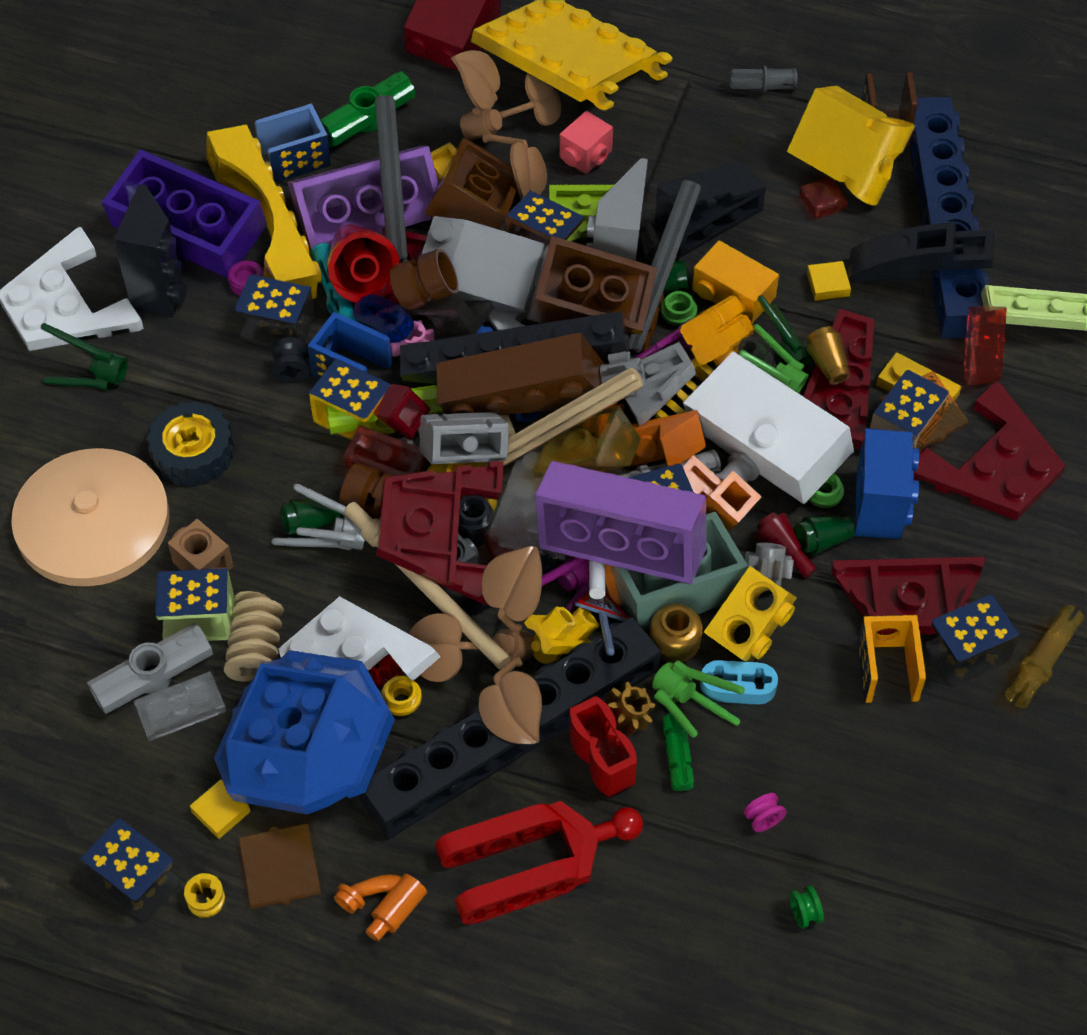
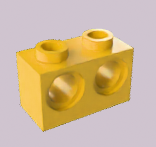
M749 566L704 633L746 662H753L755 658L759 660L772 644L770 636L777 626H784L795 611L793 603L797 597L758 570ZM765 591H771L774 596L773 604L767 610L760 611L757 606L758 597ZM742 624H748L750 627L748 640L742 644H737L734 638L735 630Z

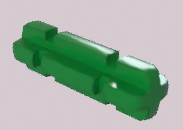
M667 713L663 717V730L666 736L665 744L668 766L671 773V788L674 791H688L694 786L688 734L671 713Z

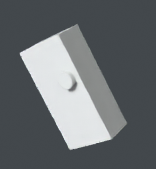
M734 351L683 402L686 412L698 410L704 437L729 454L734 452L746 454L754 461L761 476L802 504H805L854 452L850 427Z

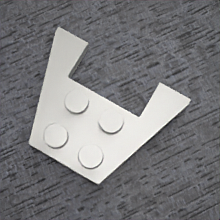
M81 227L72 231L0 289V304L29 351L69 344L42 330V323L58 328L76 338L94 334L98 338L112 336L111 331L129 328L131 333L144 329L142 320L127 298L92 313L69 278L66 270L97 257L94 246Z
M340 596L278 648L280 657L292 650L358 660L364 663L368 671L387 654H390L412 681L440 658V655L430 645Z

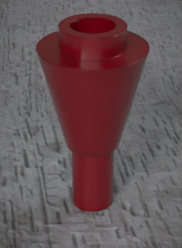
M773 512L759 522L756 527L759 532L755 537L758 541L785 546V556L792 557V560H794L793 565L805 579L817 570L816 566L802 551V546L786 513L777 516Z

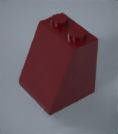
M416 0L404 25L405 51L459 71L451 58L465 51H480L482 49L471 42L473 30L501 17V0Z

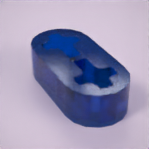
M371 294L361 298L353 310V316L358 323L387 335L391 343L405 340L414 328L413 319L402 306L379 295Z

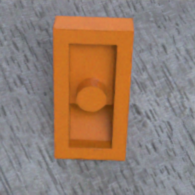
M698 410L649 420L641 426L638 423L623 426V435L632 466L666 459L667 466L682 464L706 447Z

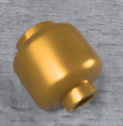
M673 603L665 605L656 611L651 619L649 637L661 650V660L668 663H675L677 660L686 662L695 656L700 648L703 625L699 615L692 608L684 604Z

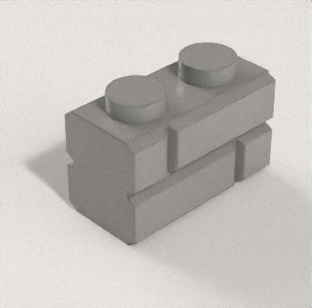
M496 412L443 414L441 417L438 414L421 415L420 453L431 464L506 461L508 453V423L503 418L501 419Z

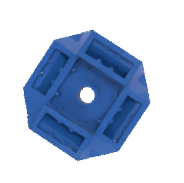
M290 650L280 659L260 664L253 682L245 687L238 705L232 709L233 716L214 756V760L226 791L233 801L310 814L326 808L346 796L352 798L366 792L395 719L362 661Z

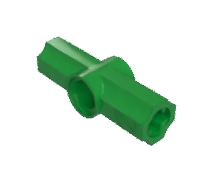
M402 71L396 72L374 87L361 86L354 89L350 94V101L320 119L328 136L329 147L339 145L360 131L366 133L377 130L375 103L378 96H393L395 99V109L414 98L415 88L411 84L409 77Z

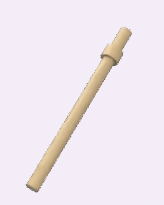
M356 502L350 503L345 508L344 513L362 530L361 536L372 547H376L379 519H372ZM396 565L444 614L451 615L460 622L462 632L498 669H502L510 662V656L436 582Z

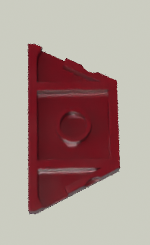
M984 557L834 560L832 561L831 573L862 617L917 615L920 634H940L932 622L933 619L969 603L983 570L985 559ZM893 628L882 629L877 633L880 635H889L895 633L898 630Z

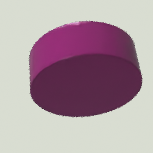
M241 261L234 264L228 271V281L232 292L240 296L250 275L263 277L262 267L253 261Z

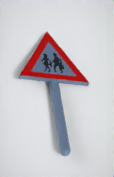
M588 591L576 602L575 606L599 613L606 653L613 655L615 651L607 616L623 622L629 619V617L606 591L602 599L591 598Z

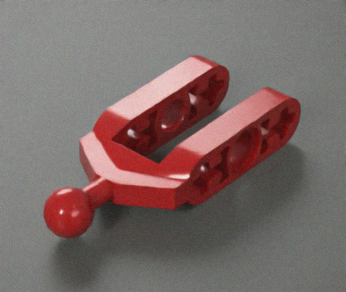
M562 801L549 805H532L452 831L440 837L435 842V848L441 865L446 868H454L541 840L559 831L562 835L570 858L553 861L474 887L460 894L455 899V904L462 923L468 925L480 923L564 895L577 886L590 882L598 842L613 837L624 841L633 840L642 832L644 823L642 816L637 810L624 807L617 810L610 821L593 826L590 821Z

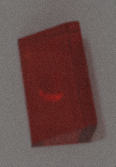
M1006 306L968 307L964 380L968 385L1002 380Z
M358 425L343 456V460L349 469L355 463H361L377 469L380 477H382L386 473L398 476L423 472L426 457L420 453V448Z

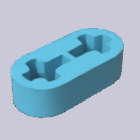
M712 661L705 665L702 672L712 676H722V679L744 687L745 692L737 694L701 681L700 690L705 697L715 702L765 704L775 696L778 676L771 666L764 663ZM755 678H762L763 689H756Z

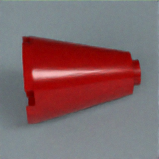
M349 224L338 229L334 235L327 263L328 277L336 292L343 298L355 303H368V300L378 297L381 299L393 290L390 280V269L392 266L400 264V259L395 246L388 238L358 225Z

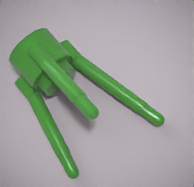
M755 324L753 326L754 331L787 365L779 363L774 368L744 350H741L739 355L799 394L809 376L802 371L805 365L795 360L760 325Z
M679 660L674 664L671 662L666 663L659 669L652 684L653 689L657 691L654 699L669 710L691 737H696L698 732L676 706L675 702L685 703L691 698L735 726L740 724L739 718L695 690L696 684L692 681V678L737 694H743L745 692L744 687L689 668Z

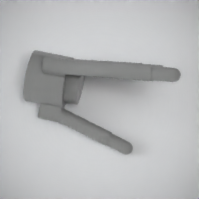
M300 484L293 486L295 491L344 515V518L336 517L333 531L302 527L296 529L298 535L315 538H273L271 541L273 545L362 550L365 541L361 536L362 530L344 513L346 506Z

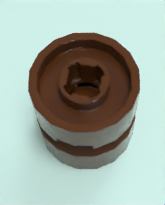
M441 248L420 255L418 262L412 259L394 265L390 269V280L394 294L401 306L407 311L425 306L427 302L431 301V298L435 301L456 294L459 290L455 268L447 253Z
M355 463L345 477L339 503L347 507L350 503L356 502L372 519H379L384 478L395 475L386 473L380 477L377 469L361 463Z

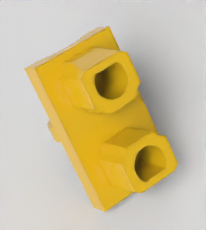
M555 607L548 615H531L524 622L527 628L536 632L531 648L534 651V657L544 664L555 663L563 654H569L578 644L583 642L588 644L591 642L588 637L599 627L590 610L581 607L572 615L564 607Z

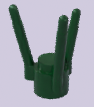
M762 295L758 296V302L784 338L779 344L795 360L805 365L802 370L804 371L812 362V357L800 342L775 303L769 304ZM749 343L744 348L750 354L774 368L779 363L787 365L778 354L776 359Z
M46 323L41 324L42 330L94 355L90 364V372L95 374L96 377L95 379L43 378L45 384L96 387L107 391L110 383L119 386L123 382L128 370V358L101 350Z

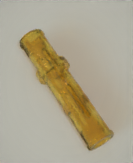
M1071 605L1062 606L1032 655L1026 656L1019 666L1020 673L1005 692V696L1010 703L1016 694L1021 692L1020 697L1014 704L1016 707L1027 708L1040 685L1046 684L1053 674L1051 668L1084 621V615L1080 610L1073 619L1069 620L1076 607Z

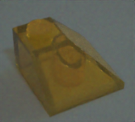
M619 406L607 408L546 442L532 474L535 478H544L551 461L576 465L595 471L621 469L631 465L641 438Z

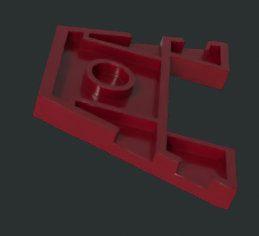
M995 381L976 399L973 409L1001 429L960 469H956L926 447L919 454L917 472L914 471L913 480L920 479L935 485L934 490L949 494L952 491L971 498L970 503L1018 520L1063 475L1066 465L1004 387Z
M489 462L488 466L471 468V465L456 467L455 471L436 474L433 470L385 477L382 484L376 556L490 606L483 597L481 584L487 565L456 560L461 495H479L483 498L499 500L502 493L503 462Z

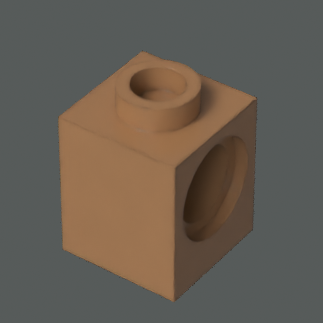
M198 519L187 527L180 528L168 542L173 564L180 570L228 568L229 571L234 567L229 546ZM196 551H203L199 554H193Z

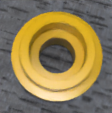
M406 676L391 678L381 691V695L389 710L396 716L409 715L416 711L421 704L422 693L419 685ZM402 694L409 697L404 701L395 700V697Z

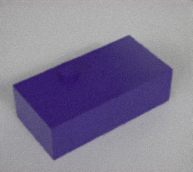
M141 149L102 201L111 225L118 229L138 185H146L169 219L172 236L176 237V255L227 278L230 268L234 264L243 261L267 226L259 200Z

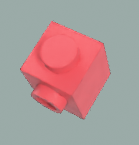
M586 110L560 133V158L567 165L587 174L596 165H601L612 151L613 127Z

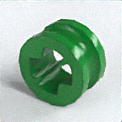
M812 885L805 886L802 893H799L797 890L789 892L790 907L801 929L807 928L810 921H814L816 924L824 921L822 905Z

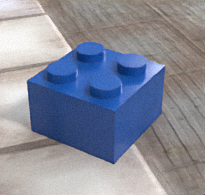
M865 429L856 470L854 536L901 540L904 526L912 524L913 504H917L919 494V481L913 480L914 471L917 472L919 464V448H913V432Z

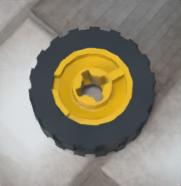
M193 401V403L181 402L179 405L170 406L162 414L159 413L155 417L154 423H151L148 428L147 444L154 469L158 474L162 475L164 480L167 482L171 481L174 485L196 487L199 484H208L211 480L222 476V472L229 468L230 461L234 457V443L228 419H225L224 414L220 410L214 409V406L210 404L205 405L201 404V402Z

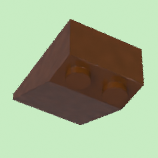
M462 138L424 214L430 216L432 220L434 216L464 219L499 230L506 219V215L509 213L517 191L512 166L469 140Z
M551 235L541 259L526 319L542 324L622 311L627 333L642 334L657 267Z

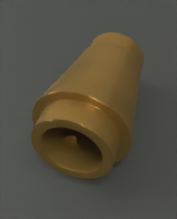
M831 326L819 328L809 334L806 338L808 343L806 350L829 383L836 385L847 380L851 374L848 370L849 367L841 334L835 332Z

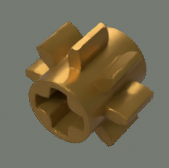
M626 682L619 690L612 688L605 696V700L609 703L608 706L615 717L616 729L626 732L628 737H631L638 728L644 731L652 722L648 714L655 708V704L650 702L645 688L631 687L630 683Z

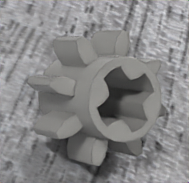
M624 351L608 354L609 363L600 366L602 384L625 370L634 368L640 374L643 386L645 385L642 362L640 358L631 359L630 352ZM637 391L625 398L637 396Z
M757 543L755 553L746 552L745 561L748 567H753L781 586L782 578H792L794 560H792L791 556H785V546L774 543Z

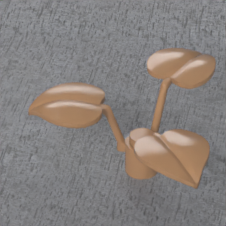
M477 50L465 51L453 56L451 60L458 68L467 94L476 106L472 109V112L463 114L461 117L460 127L464 137L469 141L483 138L484 143L494 141L512 144L510 161L520 200L530 190L540 195L547 184V170L539 150L536 147L528 148L526 140L494 134L501 129L502 118L533 108L539 124L544 126L554 124L561 114V99L557 89L527 73L525 89L530 102L498 112L496 109L492 110L491 107H493L498 99L495 92L500 87V76L490 56Z
M528 546L494 558L484 570L481 583L486 603L491 607L500 608L498 618L509 628L498 631L492 639L511 659L507 665L494 675L496 685L486 687L480 693L479 712L483 723L492 733L506 741L517 744L539 743V724L542 712V698L536 681L526 673L519 671L510 672L515 667H521L522 662L528 661L534 654L531 648V644L534 641L533 636L529 632L522 630V625L515 624L512 621H524L529 618L536 610L540 600L542 588L540 554L537 547ZM448 614L428 615L418 621L409 632V635L430 645L440 655L436 662L420 674L423 678L433 682L450 680L458 673L462 665L460 649H478L473 642H460L462 636L461 624L456 618Z

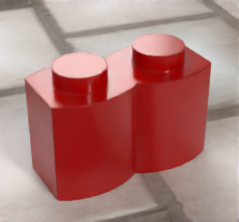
M595 696L570 708V742L576 754L589 764L590 775L596 787L603 794L611 797L635 785L636 752L631 741L616 729L615 717L609 706L602 699Z

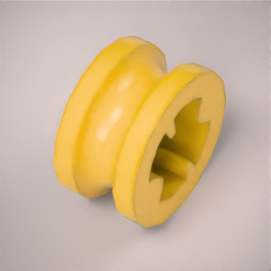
M201 873L195 875L187 882L184 896L189 910L194 915L208 918L216 915L225 904V894L221 881L216 876ZM203 888H210L214 898L210 900L207 897L206 903H199L196 892L200 891L203 894Z

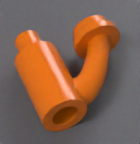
M387 874L372 877L350 887L341 883L337 887L338 892L334 899L344 910L353 914L357 909L364 907V897L387 892L388 894L371 913L374 921L365 930L371 939L379 942L387 931L391 933L396 932L427 894V890L417 879L409 874H403V876Z

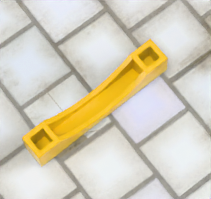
M247 124L207 132L206 159L216 180L233 190L260 201L271 237V245L264 259L263 277L309 286L311 288L306 300L315 299L317 283L322 280L319 264L317 261L312 262L310 258L308 242L305 236H300L298 233L295 215L292 210L288 211L286 208L283 190L281 186H276L274 183L272 167L268 161L264 162L262 158L261 145L258 138L252 137Z

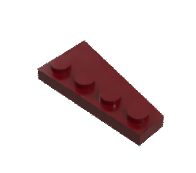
M839 309L832 327L835 332L841 334L849 367L848 370L851 375L844 382L831 385L816 364L803 397L850 427L853 448L861 450L868 417V395L875 319Z

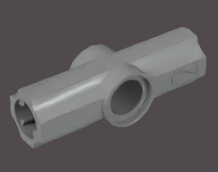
M193 623L157 644L143 643L132 650L128 660L88 681L87 685L98 706L106 715L143 693L156 694L162 692L168 687L172 677L213 655V651L199 625L197 626ZM149 666H157L151 671H143Z

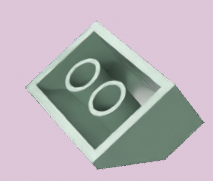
M716 511L706 514V551L692 584L610 565L622 605L628 617H633L645 632L650 630L651 619L656 611L665 605L673 603L684 604L692 608L697 614L722 606L748 569L746 561Z

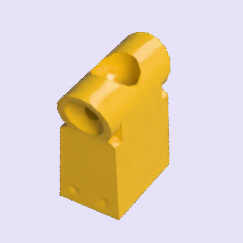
M837 85L815 88L787 152L835 180L844 182L858 199L869 205L876 206L890 180L894 160L904 151L915 125L908 121L887 117L885 113Z

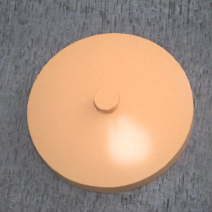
M83 449L51 460L39 468L25 482L13 506L12 530L21 555L42 576L57 583L70 586H97L111 583L130 575L142 567L156 553L167 533L170 516L169 505L161 480L140 459L113 449Z

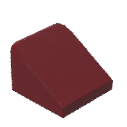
M392 384L373 414L386 425L407 439L412 440L417 432V428L420 427L421 415H428L431 408L409 387Z

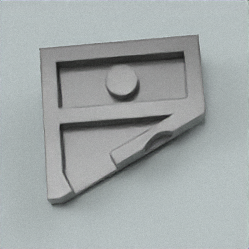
M680 342L641 360L645 375V385L637 390V396L624 398L639 426L645 424L696 374L693 363Z

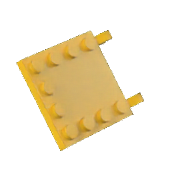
M536 0L474 29L471 38L472 43L580 102L586 99L591 101L601 110H608L614 106V102L608 100L604 92L611 95L618 91L619 87L615 83L640 70L645 71L655 80H662L668 76V73L659 67V62L666 65L673 59L667 52H658L656 54L657 51L646 46L645 42L641 39L625 35L616 26L595 19L588 11L577 9L565 3V0Z

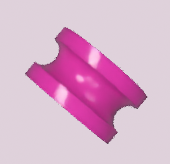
M768 793L758 797L744 809L746 818L753 819L752 828L755 832H762L772 828L786 816V809L783 806L777 805L779 798L775 793Z

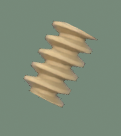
M243 591L235 595L234 598L235 606L232 611L233 620L230 625L231 634L228 639L229 648L226 652L227 662L224 666V672L232 680L252 682L261 663L273 661L277 658L278 650L275 646L280 641V636L277 632L282 627V622L279 618L283 616L284 608L281 604L271 600L262 593Z

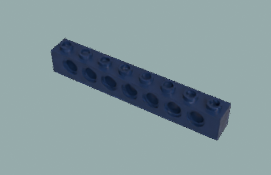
M951 97L917 98V110L914 120L915 128L911 134L909 148L922 226L955 222L956 231H978V217L972 215L974 192L967 187L969 165L968 163H963L962 159L965 148L964 138L958 137L960 126L959 112L953 110ZM982 269L930 271L940 338L984 337L989 322H986L981 292L985 285H989L988 272H983Z

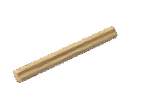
M629 368L509 437L507 459L502 461L503 467L641 389L643 384L640 374L634 368Z

